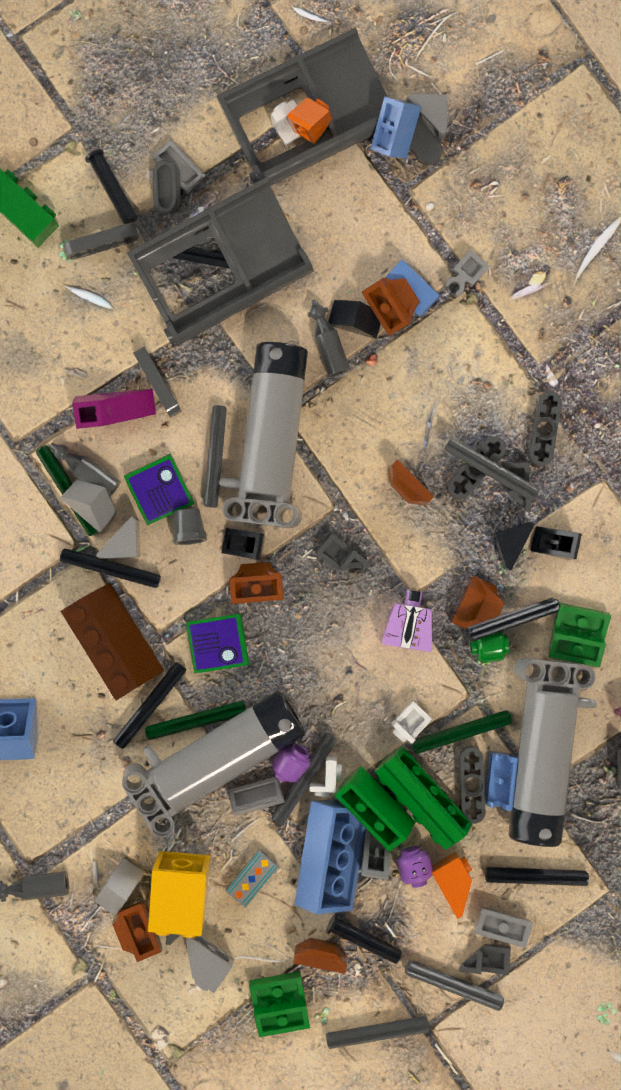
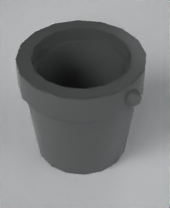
M183 509L174 512L173 543L175 545H191L207 541L200 509Z

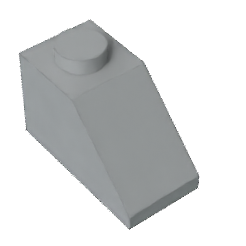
M202 936L187 938L186 943L192 978L202 990H210L215 993L231 970L234 959Z

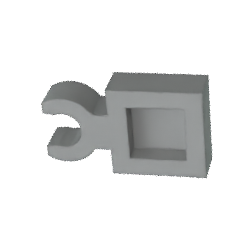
M470 249L452 270L457 276L449 278L444 288L447 289L451 284H456L458 291L454 297L458 298L464 291V284L467 283L472 288L490 266Z

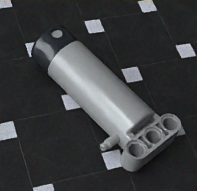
M261 342L256 346L240 479L221 478L219 480L220 486L239 489L238 498H229L223 504L222 511L228 520L282 528H294L301 522L302 513L300 509L289 504L308 356L307 349L301 346L281 342ZM239 503L242 507V512L239 516L235 517L233 516L232 509L235 504ZM265 506L267 508V516L260 520L257 516L258 509ZM291 509L293 518L290 522L285 523L282 518L283 512Z
M526 657L519 659L514 666L516 677L527 683L518 750L513 810L511 811L508 835L512 840L528 845L557 847L562 843L577 709L595 708L597 706L596 700L579 697L580 689L590 688L596 678L594 670L586 665ZM532 664L533 673L528 677L526 669ZM557 667V677L552 679L551 672ZM581 670L582 678L577 682L576 675Z
M276 691L163 761L159 759L150 746H146L143 752L152 768L146 770L138 763L128 765L123 772L122 786L150 830L158 837H167L174 830V815L305 735V730L286 697L281 691ZM130 775H138L141 777V780L137 783H132L128 780V777ZM146 796H151L156 801L152 804H146L142 799ZM167 818L169 823L160 825L156 820Z

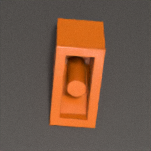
M308 97L287 115L293 131L315 146L332 120L329 106L319 99L313 101Z
M454 852L432 865V875L455 916L459 919L463 916L472 879L468 874L472 871V868L465 856L459 858L457 852Z

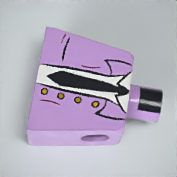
M407 590L405 605L393 603L381 638V644L427 652L432 651L431 609L420 607L422 592Z

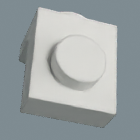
M294 100L289 103L283 102L279 104L271 113L272 125L285 145H289L301 137L293 131L287 118L289 112L297 106Z
M412 700L392 722L395 728L393 733L403 743L408 740L413 744L417 735L430 723L432 718Z
M337 757L326 758L325 783H310L309 791L315 792V796L327 797L330 796V792L336 793V780H341L342 764H337Z

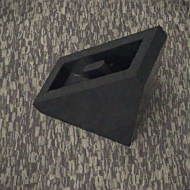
M334 300L328 320L332 327L377 339L381 323L370 306L361 301Z
M527 522L492 533L503 569L507 571L512 570L535 525L534 523Z
M536 526L531 552L566 560H576L582 534Z
M226 528L221 553L261 560L265 534Z

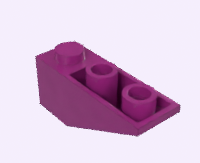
M153 388L75 396L72 403L76 429L106 426L156 414Z

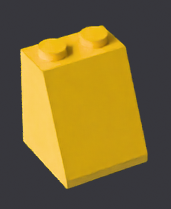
M159 851L152 870L148 932H154L159 936L178 934L185 938L202 936L211 855Z

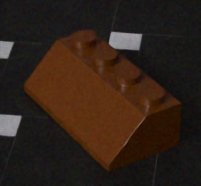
M110 583L60 611L115 701L164 671Z

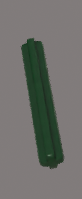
M47 445L41 446L36 450V454L63 495L72 485V482L50 447ZM71 508L88 536L98 533L93 526Z
M243 701L197 712L149 725L145 728V734L148 740H153L231 719L245 711L246 707Z
M504 710L417 738L412 747L415 754H420L510 725L512 718L509 711Z

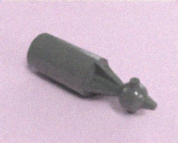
M314 299L312 300V308L307 315L309 318L312 317L317 320L315 340L328 377L338 376L349 371L350 366L337 330L324 318L328 308L319 305Z
M50 444L54 451V456L59 460L65 459L73 476L79 480L105 487L109 497L119 487L121 481L90 458L69 453L68 447L63 444Z
M63 871L24 876L10 886L1 880V902H5L9 894L24 898L25 900L68 895V873Z

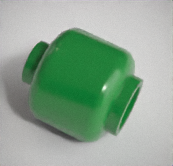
M500 632L475 642L470 641L471 654H476L478 661L482 663L503 661L505 654H509L508 635Z

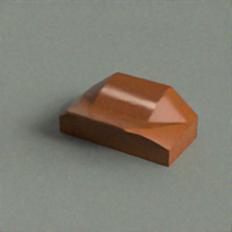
M383 277L361 292L388 336L412 322V315L420 303L406 278L390 280Z
M398 459L388 469L390 486L408 504L425 506L434 498Z
M269 562L241 564L237 573L229 578L231 604L284 600L282 574L276 572Z
M472 575L450 622L466 629L469 626L498 617L505 603L498 595L497 587Z
M143 901L117 912L118 918L112 925L123 951L133 954L137 962L162 952L159 935L154 932H148L149 910Z
M309 938L295 946L293 963L345 974L347 956L337 943Z

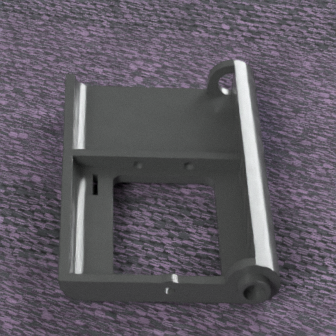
M355 27L217 95V99L252 170L249 173L252 183L254 184L267 177L270 186L374 136L384 96L387 97ZM297 89H302L311 100L319 99L329 106L332 120L316 146L306 141L265 162L258 160L239 121L242 116Z
M267 177L127 252L168 327L163 331L170 343L176 342L177 345L186 342L314 272L313 266L305 251L300 247ZM213 237L235 278L234 282L187 309L173 314L150 274L151 269L203 240Z

